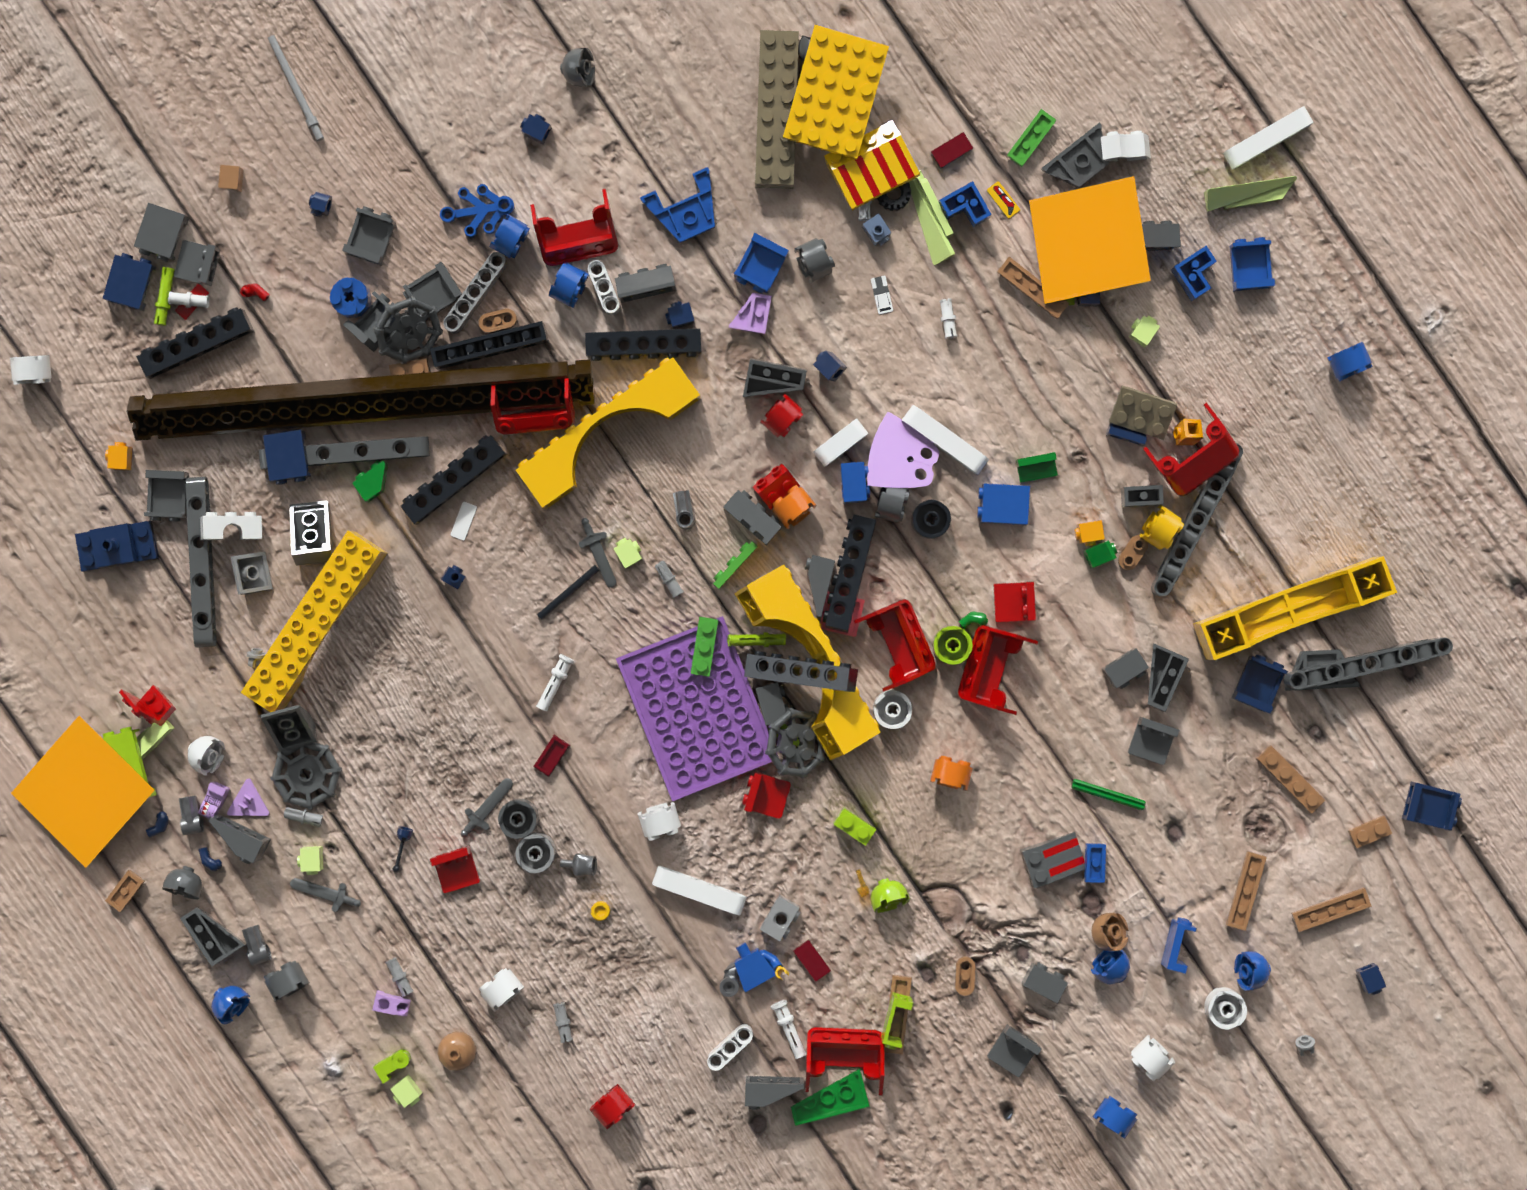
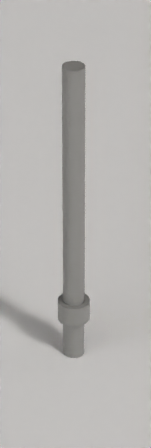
M275 35L268 37L271 47L307 119L306 124L308 128L312 129L317 141L323 140L324 137L318 126L319 122L316 116H313Z

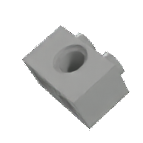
M779 894L760 930L778 941H781L782 937L786 939L791 930L789 928L792 921L796 922L801 913L798 911L799 906ZM784 914L787 917L786 922L783 924L776 921L777 915Z

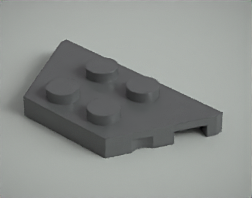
M1099 122L1043 166L1041 170L1077 188L1085 184L1109 165V161L1103 160L1101 137H1103L1101 123Z
M1340 649L1300 651L1292 671L1345 657ZM1333 667L1329 669V675L1332 677L1335 673ZM1297 676L1292 678L1294 686L1298 683ZM1354 678L1304 689H1289L1285 686V691L1359 687V683Z

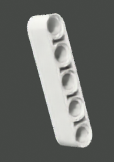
M1305 106L1231 147L1223 155L1231 169L1234 170L1304 130L1314 122Z
M915 405L911 406L902 421L917 430V432L928 438L936 447L976 475L980 473L989 460L977 449Z
M658 866L652 882L654 886L735 915H741L747 898L737 892L663 866Z

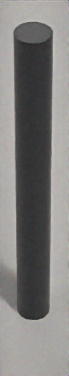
M596 565L592 566L537 614L538 617L543 620L600 571Z

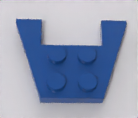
M708 167L692 174L700 193L671 206L663 208L656 190L640 197L642 203L679 243L715 228Z

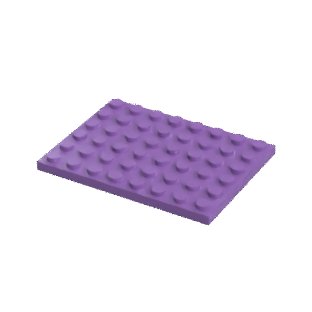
M723 616L717 618L718 627L710 677L691 674L698 626L616 658L672 801L772 762L769 756L765 754L769 731L765 725L748 678L744 677L745 670L735 646L728 647L727 636L730 633Z

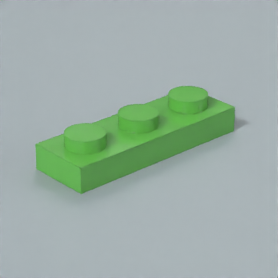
M1041 109L1009 151L1007 157L1022 168L1052 128L1056 119Z
M753 541L750 544L746 542L739 549L742 553L737 558L733 556L727 562L728 568L724 572L720 570L713 578L715 582L713 584L720 589L758 546Z
M699 617L691 674L710 677L718 619Z

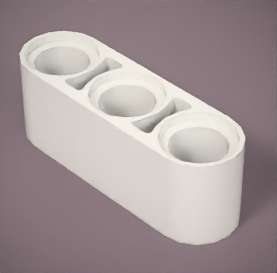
M592 261L588 265V273L601 305L608 315H616L620 311L621 306L607 270L601 261ZM595 266L602 267V272L598 275L592 273V269ZM606 283L609 285V290L604 293L600 292V285ZM608 302H616V308L608 310L606 308Z
M855 419L813 451V453L822 465L826 467L869 433L859 420Z
M741 1024L708 1055L707 1064L709 1068L714 1071L722 1069L749 1044L753 1037L752 1028L747 1024ZM747 1030L750 1035L744 1039L739 1036V1032ZM733 1043L736 1048L734 1051L729 1052L725 1049V1045ZM718 1056L721 1058V1063L715 1065L711 1062V1058Z

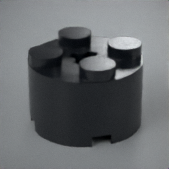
M923 501L912 513V527L923 538H938L950 526V511L940 501ZM928 514H931L932 517H936V520L933 521V525H931L930 522L926 521V519L929 517Z

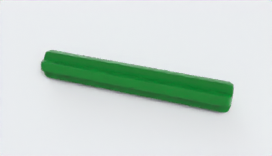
M1074 779L1071 785L1072 789L1141 811L1144 810L1146 805L1144 800L1078 779Z

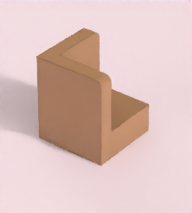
M220 165L218 187L242 192L244 170L240 166Z

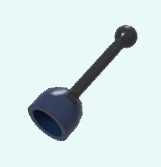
M399 826L397 830V837L401 843L396 864L392 868L395 873L400 871L399 864L404 842L410 840L413 834V829Z

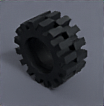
M909 182L899 186L901 196L898 199L891 200L887 194H884L877 198L879 204L886 210L890 209V211L903 209L911 197Z

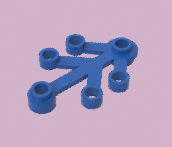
M480 184L477 187V193L482 197L486 196L494 202L493 204L486 205L472 195L467 188L462 187L458 191V196L462 200L469 201L475 207L458 210L444 207L440 211V218L445 223H451L455 218L476 215L470 225L464 229L468 237H474L477 233L476 229L489 212H495L490 221L483 225L484 231L487 234H492L500 218L513 212V200L508 196L498 197L485 184ZM485 187L486 192L480 193V188ZM467 191V196L462 197L461 192ZM503 203H508L507 209H502ZM448 212L452 214L450 219L445 218V214ZM487 225L493 226L491 231L486 230ZM469 228L474 229V232L472 234L467 233V230Z

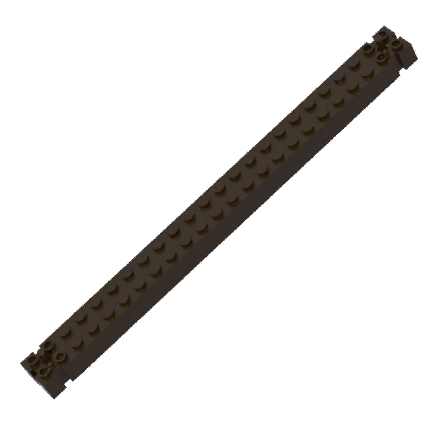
M591 359L575 360V364L568 365V361L154 394L152 399H147L145 395L130 396L127 414L130 423H133L132 431L135 441L151 440V437L156 435L158 439L488 413L492 412L491 386H496L500 411L566 406L564 398L566 378H569L573 402L579 401V405L595 404V388L592 378Z

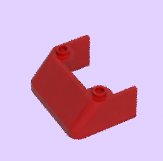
M602 189L604 204L593 209V219L556 227L555 221L552 218H538L534 204L530 205L533 226L542 258L546 265L556 266L617 251L618 240L606 189Z
M569 378L565 379L564 398L566 409L501 415L496 386H491V410L496 431L507 435L568 429L574 425L575 412Z
M1207 402L1204 404V408L1213 420L1206 428V434L1211 442L1179 464L1171 456H1165L1157 461L1147 447L1143 448L1146 456L1178 496L1188 495L1239 457L1240 451L1237 444Z
M900 600L853 620L855 624L866 620L871 630H881L895 665L889 670L892 684L882 688L883 692L906 684L935 669V659L913 607L908 600Z
M985 625L979 626L975 632L972 641V652L967 658L959 685V697L973 703L1017 715V711L1004 708L1006 694L998 690L1008 654L1020 652L1024 641L1036 645L1038 641Z
M811 1028L807 1033L805 1092H809L810 1077L822 1076L825 1072V1066L863 1067V1074L866 1078L879 1080V1096H883L885 1073L882 1033L878 1030Z

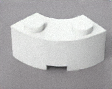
M1117 131L1108 132L1106 133L1107 136L1101 137L1102 155L1105 161L1117 162V158H1127V161L1151 158L1149 136L1142 133V131H1133L1130 134H1118Z

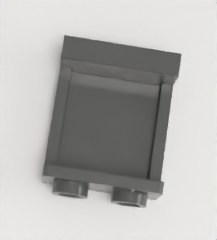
M148 203L134 247L138 248L141 254L150 256V253L157 255L159 260L168 262L170 259L174 261L175 257L173 255L183 225H187L189 217Z
M365 206L362 209L357 208L354 225L348 242L344 244L342 251L347 255L382 266L396 222L389 214L381 212V215L373 213V209Z
M442 262L436 264V268L409 285L405 284L403 286L405 291L402 292L405 298L409 299L410 296H414L419 301L435 306L437 313L456 302L462 295V292ZM414 308V311L419 314L424 312L421 309Z
M374 291L372 294L377 299L355 324L349 319L343 324L373 352L379 347L373 327L378 323L386 309L385 306L387 304H394L393 302L389 304L391 300L383 293L379 295ZM391 315L390 318L388 319V321H387V323H386L385 326H388L389 322L391 321V319H392V317H393L392 315ZM385 332L383 333L384 339L386 340L389 334Z
M146 470L145 478H148L147 512H144V516L150 517L149 520L161 521V517H167L169 521L180 522L181 518H187L186 478H188L189 473L184 471Z

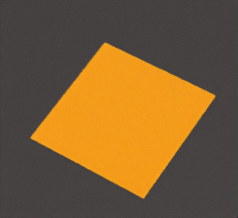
M1134 176L1029 200L1045 304L1151 281Z
M78 716L11 794L86 868L155 790L96 731Z

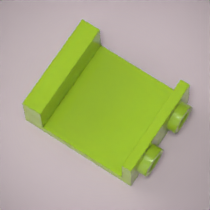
M892 992L881 1035L882 1043L885 1044L886 1048L896 1050L897 1047L902 1048L901 1038L889 1035L896 1007L907 1010L912 1009L913 1001L910 996Z

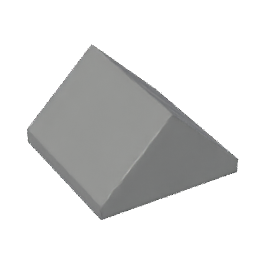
M265 552L231 557L238 595L273 589Z

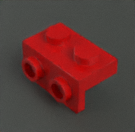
M783 464L774 467L767 476L759 479L753 486V489L771 510L774 507L773 503L778 498H785L793 486L797 485L800 487V485Z

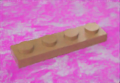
M1008 257L997 271L1000 276L1056 319L1060 317L1070 304L1066 300L1045 304L1041 281L1011 257Z
M1271 745L1256 758L1311 814L1325 801Z
M1249 851L1246 852L1226 922L1227 926L1246 931L1266 862V856Z
M1363 887L1292 912L1291 914L1297 931L1301 932L1372 906L1366 889Z
M892 975L889 1004L892 992L910 996L912 977ZM896 1007L889 1035L901 1038L902 1048L897 1047L896 1050L886 1048L884 1044V1052L903 1054L908 1015L907 1009Z

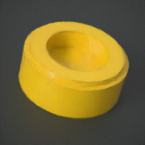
M604 901L594 903L591 908V915L597 921L607 919L610 914V907Z

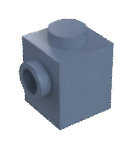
M879 213L863 223L862 228L874 246L877 244L881 246L890 240L889 236H891L892 232Z

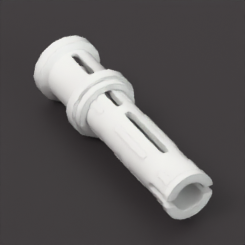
M563 654L559 655L560 659L556 667L552 668L551 673L553 675L536 705L541 710L548 711L562 680L567 679V673L571 665L575 663L573 659Z
M782 1000L773 1004L771 1009L776 1013L777 1023L782 1026L795 1059L805 1056L806 1052L792 1022L794 1017L788 1010L786 1005L788 1002L787 1000ZM790 1032H792V1035H793V1037H794V1039H795V1042H796L797 1046H795V1043H794V1041H793V1038H792Z

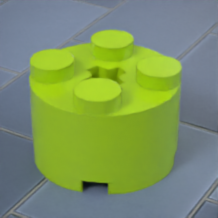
M947 626L936 633L932 647L934 654L940 661L955 665L962 663L969 657L973 644L970 635L964 629L958 626ZM951 640L957 643V647H954L953 651L947 646L951 643Z

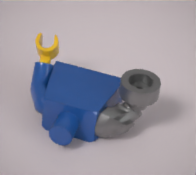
M745 942L736 947L740 958L730 963L725 969L724 979L720 982L719 988L724 996L732 997L736 995L739 989L738 976L744 991L747 992L774 976L783 980L781 973L785 972L789 976V972L783 967L776 955L759 948L750 951Z

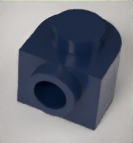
M320 192L312 194L309 199L310 214L317 217H322V215L328 216L332 205V196Z
M453 565L452 567H447L441 580L459 589L466 576L462 574L463 569Z

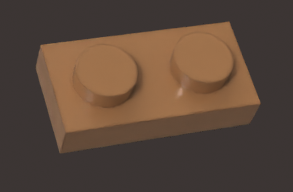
M427 358L409 361L407 364L397 363L389 365L390 375L430 372Z
M1380 816L1348 830L1355 848H1360L1392 834L1385 816Z
M128 870L105 901L117 911L122 912L145 880L133 871Z

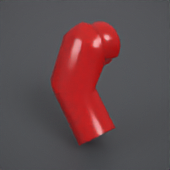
M257 283L244 285L240 289L241 296L245 298L258 296L263 301H266L270 296Z

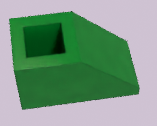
M376 461L370 466L371 470L367 473L361 472L354 478L355 481L352 484L365 502L369 503L384 492L388 464L385 461Z
M1109 540L1083 551L1090 568L1117 558L1115 555L1117 554V549L1114 543L1110 544Z

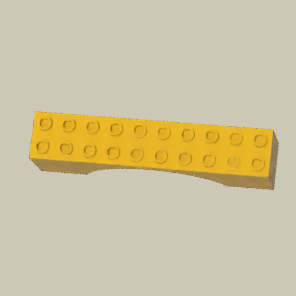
M667 357L659 363V368L647 371L643 374L644 378L639 382L635 380L627 386L629 389L624 393L621 391L616 393L612 397L613 401L608 404L604 402L596 408L597 412L592 416L590 413L580 420L582 423L578 426H570L564 431L566 433L561 438L559 436L555 437L549 442L550 446L546 449H543V447L533 453L534 457L532 459H525L518 464L519 468L516 469V472L542 508L548 509L577 488L575 471L578 454L586 438L602 422L613 416L634 411L654 413L671 421L701 399L700 394L674 358L669 359Z
M348 530L241 693L269 712L285 709L303 682L307 668L322 641L353 598L368 584L387 555V552L357 532Z
M1384 556L1372 557L1193 623L1205 659L1217 660L1247 649L1256 643L1297 626L1396 594L1397 590Z
M785 565L778 567L734 593L753 627H771L783 631L800 642L811 657L817 659V663L822 664L823 660L833 661L834 666H840L839 655L832 649L830 639L824 635L820 622L813 616L809 603L802 597L800 587L794 583L792 574ZM837 672L834 673V679L837 678ZM857 687L855 692L822 688L819 713L811 728L830 760L845 755L881 733L877 721L869 713L868 705L859 696L860 692Z

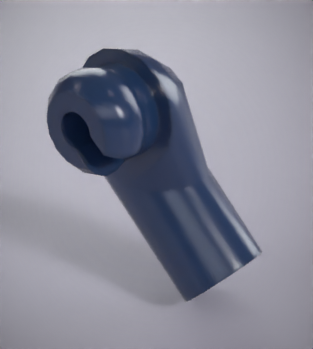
M159 812L156 815L155 826L146 829L149 838L167 829L169 817L166 812Z
M208 847L198 849L204 867L211 871H217V869L222 868L221 860H214L210 857Z

